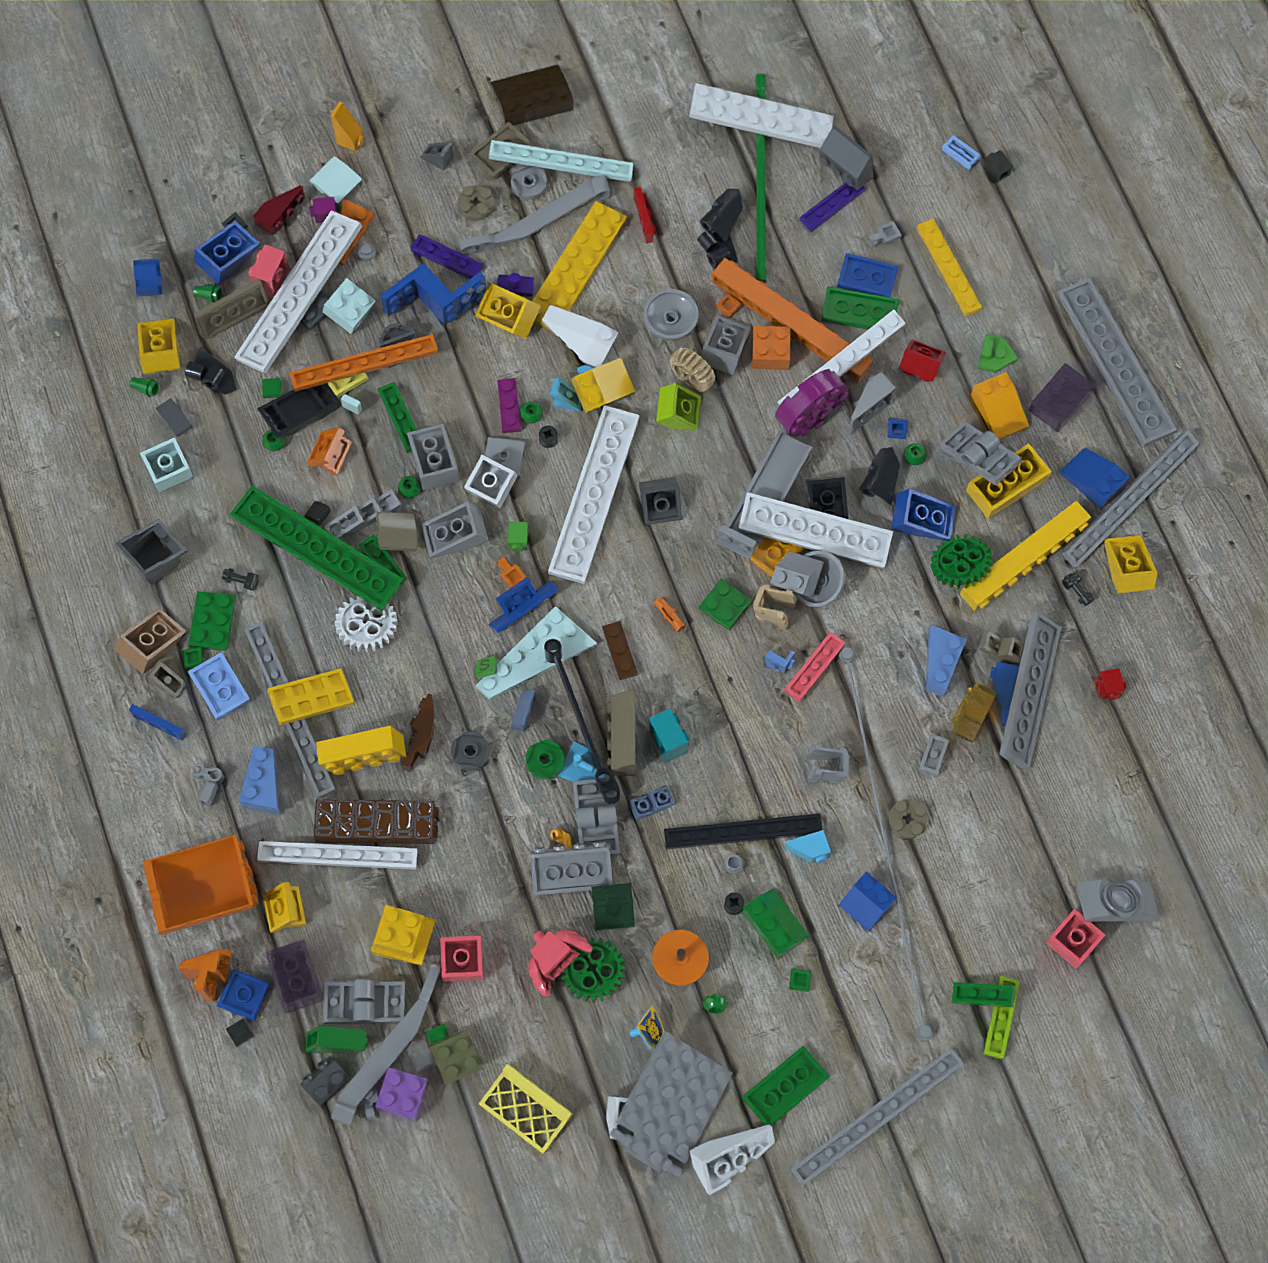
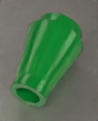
M217 285L195 286L193 294L195 297H200L214 303L222 298V288Z
M132 377L130 387L150 397L157 394L159 383L154 379Z

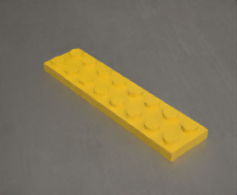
M595 201L532 301L541 305L535 318V323L549 329L542 322V319L550 305L570 312L626 223V215Z

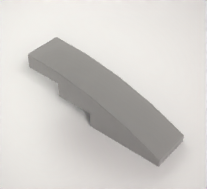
M390 489L377 499L373 497L359 507H352L324 527L327 532L338 539H342L375 523L377 512H393L403 505L395 491Z

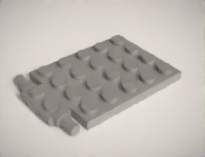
M663 1032L615 1122L632 1132L631 1136L623 1134L615 1128L610 1132V1136L621 1142V1145L624 1146L623 1151L657 1172L660 1169L668 1170L674 1175L680 1176L682 1169L672 1164V1161L667 1156L669 1155L679 1162L686 1164L690 1156V1150L697 1143L733 1073L668 1032Z

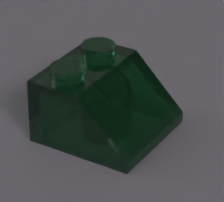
M631 883L591 886L595 931L635 927Z

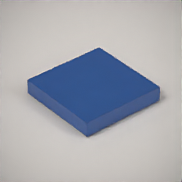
M233 969L217 1007L255 1022L271 984Z

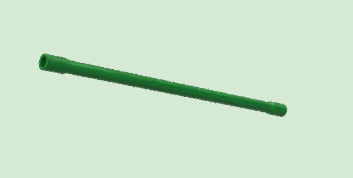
M762 73L755 76L756 98L765 99L766 75ZM756 133V280L766 283L765 135Z

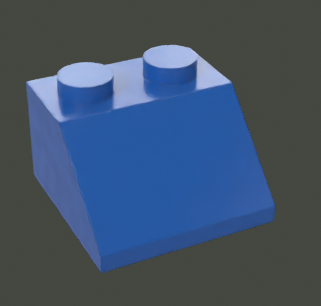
M866 871L838 906L869 932L894 904L897 897Z

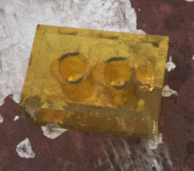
M975 682L973 688L969 686L951 723L954 726L952 733L973 743L997 692Z

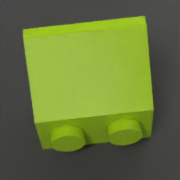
M677 383L661 387L659 390L656 422L671 429L698 430L701 396Z

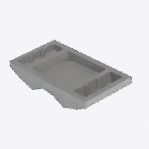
M1101 879L1076 885L1085 922L1160 920L1150 883L1134 879L1123 882H1110Z

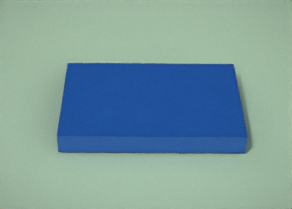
M846 253L837 287L891 297L899 266Z

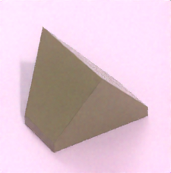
M175 654L158 660L147 675L152 685L175 699L187 684Z

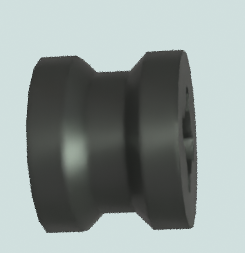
M547 425L539 430L541 446L552 448L557 444V430L553 426Z
M735 892L728 894L724 902L725 911L730 915L741 913L744 907L743 897Z

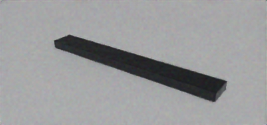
M818 813L664 829L666 850L805 836L821 831L822 823L821 815Z

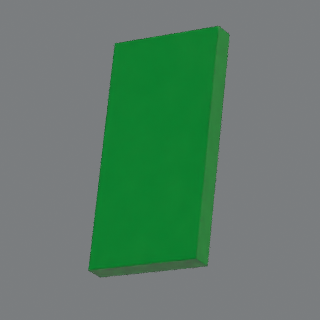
M827 286L821 321L869 330L892 310L897 312L899 299Z
M803 1045L745 1093L741 1099L764 1126L769 1124L772 1126L828 1080L830 1076Z

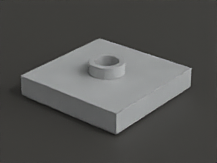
M488 437L485 456L515 471L518 475L517 478H520L525 441Z

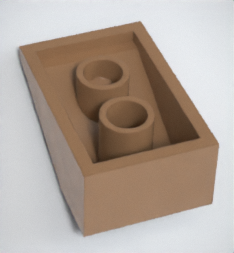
M158 608L119 636L115 651L144 674L154 667L158 660L162 659L185 636L187 631L163 610Z

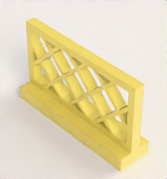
M506 1064L502 1073L479 1103L480 1106L542 1154L546 1152L566 1123L574 1115V1113L510 1064ZM504 1077L511 1082V1091H500V1082ZM515 1092H525L528 1103L517 1104ZM512 1093L514 1105L502 1107L501 1094ZM498 1095L499 1107L491 1108L486 1104L490 1096ZM540 1104L543 1106L544 1115L533 1117L531 1105ZM528 1105L530 1118L518 1119L517 1107ZM514 1107L516 1120L507 1121L504 1118L503 1109ZM556 1116L562 1121L556 1129L549 1130L547 1117ZM544 1118L546 1130L535 1132L533 1119ZM530 1120L532 1132L523 1133L520 1131L519 1121ZM535 1134H547V1142L543 1148L536 1143Z

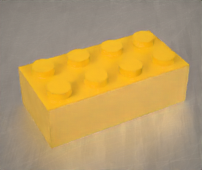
M1029 443L1014 452L1021 457L1022 463L998 485H994L981 475L968 483L966 492L988 520L1048 481L1052 471Z
M391 725L316 742L319 765L333 775H342L348 770L360 771L366 766L378 767L384 762L395 763L399 762L402 758H406L404 736Z

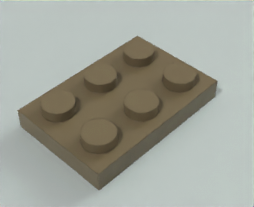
M508 122L471 151L469 157L494 180L514 163L489 159L491 140L532 147L533 144Z

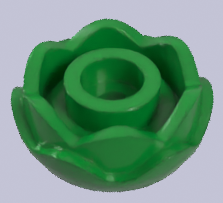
M529 401L522 405L520 417L526 423H536L541 420L543 409L540 404Z
M268 430L263 435L262 443L264 448L272 452L279 451L285 445V437L277 439L274 433Z
M912 443L905 448L904 458L910 465H919L925 462L927 451L923 445Z
M405 476L399 481L398 492L403 497L413 498L419 495L421 483L416 477Z
M713 994L712 996H705L703 1006L709 1013L719 1014L727 1008L728 1001L725 996L721 997L718 994Z

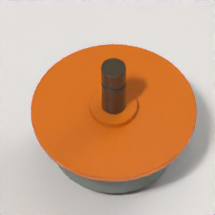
M674 930L666 933L657 941L653 949L652 961L655 971L664 981L672 985L685 986L696 982L702 977L708 966L709 954L705 943L698 935L687 930Z

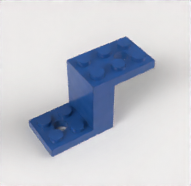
M423 263L381 294L383 310L389 317L391 314L397 313L403 305L412 302L418 296L443 325H446L448 322H453L460 313L468 311L476 301L483 299L486 292L485 276L479 272L451 293Z

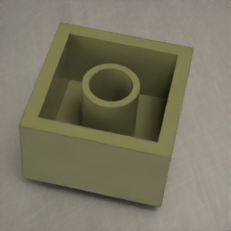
M466 1028L428 1044L445 1085L483 1069Z

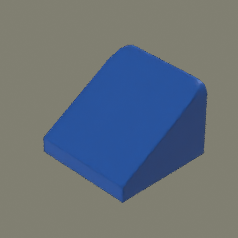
M889 418L887 437L906 439L908 420Z

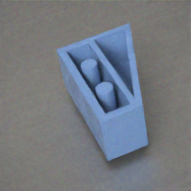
M930 625L928 631L925 690L942 697L944 696L967 639Z
M254 745L239 802L243 808L280 815L277 763L273 749Z

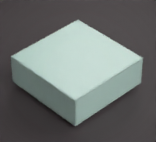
M346 394L342 396V407L359 415L362 411L360 401Z

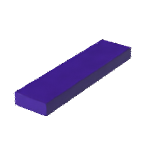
M845 182L800 217V221L810 232H813L865 192V187L863 186L856 190Z
M421 234L418 235L411 246L412 252L469 279L478 274L483 268L482 263Z

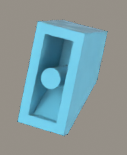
M823 830L786 841L785 843L786 851L809 862L816 861L817 863H822L828 860L827 857H830L831 854Z

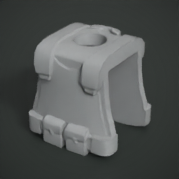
M815 744L808 749L807 759L837 760V771L816 768L807 776L808 783L814 784L818 781H830L832 784H839L847 776L849 771V755L845 748L839 747L838 750L822 748V745Z

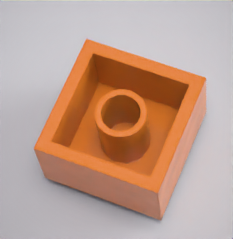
M753 326L752 369L788 370L790 363V327Z

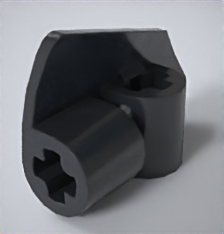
M728 188L713 203L711 210L700 219V224L706 231L714 230L724 242H727L743 209L740 189Z
M710 230L703 232L698 237L697 241L707 253V259L714 270L724 258L737 264L738 259L731 235L727 242H724L716 232L712 233Z
M200 347L195 361H189L187 364L185 376L200 381L205 387L225 395L235 391L236 386L232 371L203 347Z
M893 447L881 448L869 467L867 476L859 487V490L866 496L873 497L877 495L889 505H892L900 469V463Z

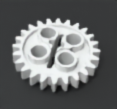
M357 596V600L350 597V604L343 602L344 608H338L340 614H336V633L339 634V640L344 641V645L350 643L351 650L357 646L358 652L362 648H365L366 652H368L369 648L376 651L377 645L383 648V642L389 644V638H394L393 632H397V627L395 626L398 625L396 612H393V606H389V603L382 612Z

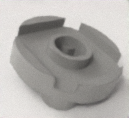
M522 165L513 172L511 187L521 200L535 199L545 193L547 178L541 168ZM527 179L534 181L531 185L525 184Z

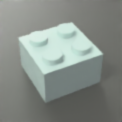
M346 278L324 304L322 312L352 335L372 311L376 300Z
M175 437L140 453L159 493L193 478Z

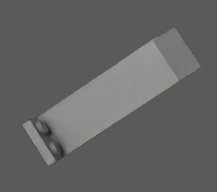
M780 430L778 431L727 526L722 524L716 543L747 559L753 556L764 537L737 530L747 492L784 502L806 460L809 461L812 455V446H808L782 433Z

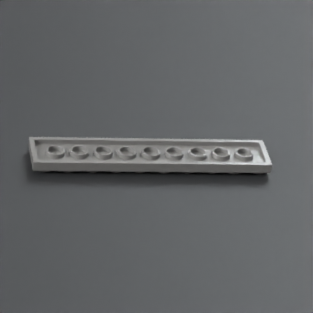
M1091 278L1059 290L1057 292L1059 300L1142 446L1144 447L1176 433L1177 429Z

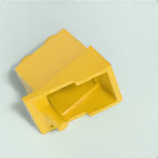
M385 905L373 941L371 954L422 966L436 919Z

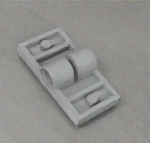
M965 421L940 443L941 450L994 485H998L1022 463L1021 457L1002 446L998 437L993 432L986 431L982 433Z
M600 778L599 780L605 782L609 778ZM595 779L573 781L579 843H585V846L593 845L597 841H605V844L610 846V856L620 855L615 805L604 801ZM613 790L607 791L606 795L613 798Z
M366 979L355 980L354 982H324L323 1023H400L405 1016L406 983L405 981L375 982Z

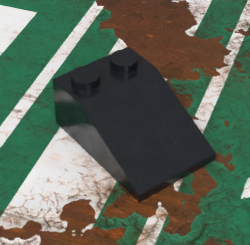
M844 476L805 479L809 509L849 519Z

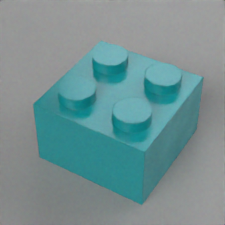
M670 708L650 717L648 728L665 763L686 754L687 746H689L687 742L689 737L685 730H681L679 717L676 713H672Z

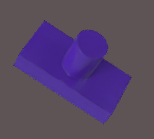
M512 273L511 275L498 274L497 286L519 296L533 297L535 277L520 276L518 273Z

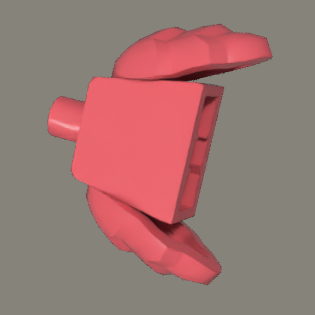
M567 929L559 930L555 934L551 931L546 934L542 931L536 932L533 935V939L537 944L531 949L532 957L529 961V975L533 980L534 987L543 997L550 996V979L554 981L580 954L574 948L592 953L593 948L586 938L578 935L575 931Z

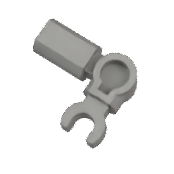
M196 763L197 768H200L201 771L199 773L192 772L193 777L196 779L204 778L208 781L198 801L211 806L218 791V785L224 782V774L219 768H205L202 763Z

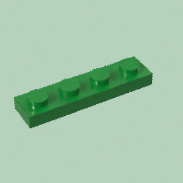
M395 382L377 388L406 453L412 452L407 433L416 431L417 428Z

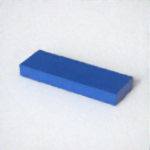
M132 704L129 708L132 717L179 740H183L186 736L182 728Z

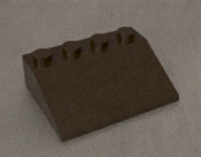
M559 64L491 82L504 125L510 122L515 126L573 110V97Z

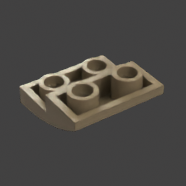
M377 512L376 521L379 530L377 539L380 550L417 551V531L414 514Z

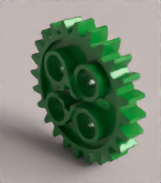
M957 535L956 540L949 537L950 542L942 541L943 547L937 545L938 551H933L934 557H931L933 575L937 577V581L942 580L943 585L949 583V588L953 587L954 584L957 589L961 585H964L965 589L968 584L975 586V581L981 583V577L987 578L986 572H991L990 567L993 566V556L990 547H987L986 542L982 543L981 538L975 541L974 536L967 539V535H964L963 539H960V536Z
M592 937L589 942L593 948L592 953L576 948L575 950L580 954L561 972L566 974L561 978L563 981H568L565 987L566 989L571 988L569 991L571 995L577 992L576 998L578 1000L584 996V1001L587 1002L590 997L593 1003H595L596 997H599L603 1002L604 995L611 998V991L617 993L615 986L622 987L619 979H625V975L621 972L626 971V967L621 966L625 963V960L620 958L622 955L621 951L615 952L617 950L616 945L610 947L609 940L603 944L602 938L595 942L594 937ZM595 953L602 954L598 960H593L592 956ZM584 955L588 956L593 967L596 969L599 977L603 981L602 985L599 984L595 975L591 971L589 965L584 959ZM578 963L585 964L582 970H575V966ZM606 969L612 970L611 975L608 977L602 976L603 971ZM594 980L595 983L592 987H585L586 981Z

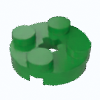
M542 740L531 745L525 757L527 770L534 777L544 780L554 779L562 771L565 763L564 754L560 746L550 740ZM547 755L550 762L542 764L540 758H544Z

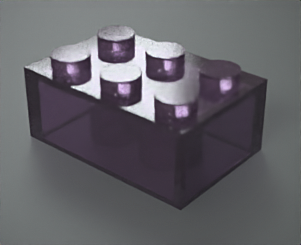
M1065 363L1034 398L1028 411L1059 432L1090 396L1095 384Z
M304 939L265 952L285 1014L324 1001L308 946Z

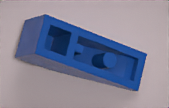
M997 662L996 667L991 668L989 678L992 679L991 687L1001 725L1006 726L1019 667Z

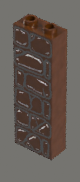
M316 799L314 840L316 843L434 844V838H438V826H435V819L439 818V807H435L434 801Z

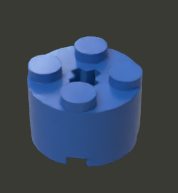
M159 259L133 260L137 297L163 295Z

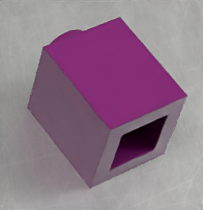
M335 197L313 198L310 214L311 217L315 218L316 223H323L331 211L337 213Z

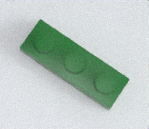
M375 535L359 544V548L364 555L397 574L404 581L407 580V577L386 550H380L378 539Z
M954 982L952 1002L953 1004L1013 1008L1015 987L1011 985Z

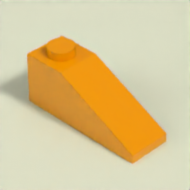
M339 101L331 114L336 144L355 152L364 142L363 131L343 102Z

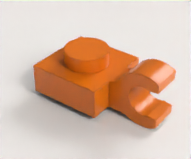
M504 557L497 561L498 567L503 571L500 576L509 588L527 578L517 564L511 567Z

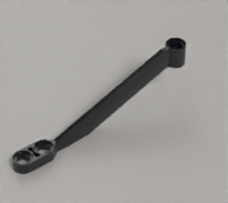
M549 639L544 644L545 659L549 663H555L597 770L595 780L605 802L615 804L620 799V788L612 771L602 767L561 661V643L557 639ZM607 774L610 778L603 782L599 780V776ZM609 790H614L617 795L610 798L606 793Z

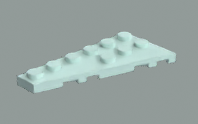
M555 606L496 665L495 674L484 677L475 686L486 698L492 700L511 688L527 682L528 679L536 675L539 676L556 667L555 663H549L545 659L544 644L549 639L560 641L562 646V663L582 654L583 651L589 648L596 647L597 643Z

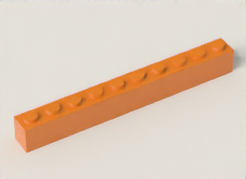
M724 258L712 272V283L725 292L730 293L734 298L774 326L790 327L791 338L826 362L851 344V342L843 340L838 333L827 329L822 322L814 320L806 311L798 309L793 302L782 298L779 292L769 289L763 281L756 280L750 272L743 271L734 261ZM867 355L847 371L845 375L859 383L870 370L873 360Z

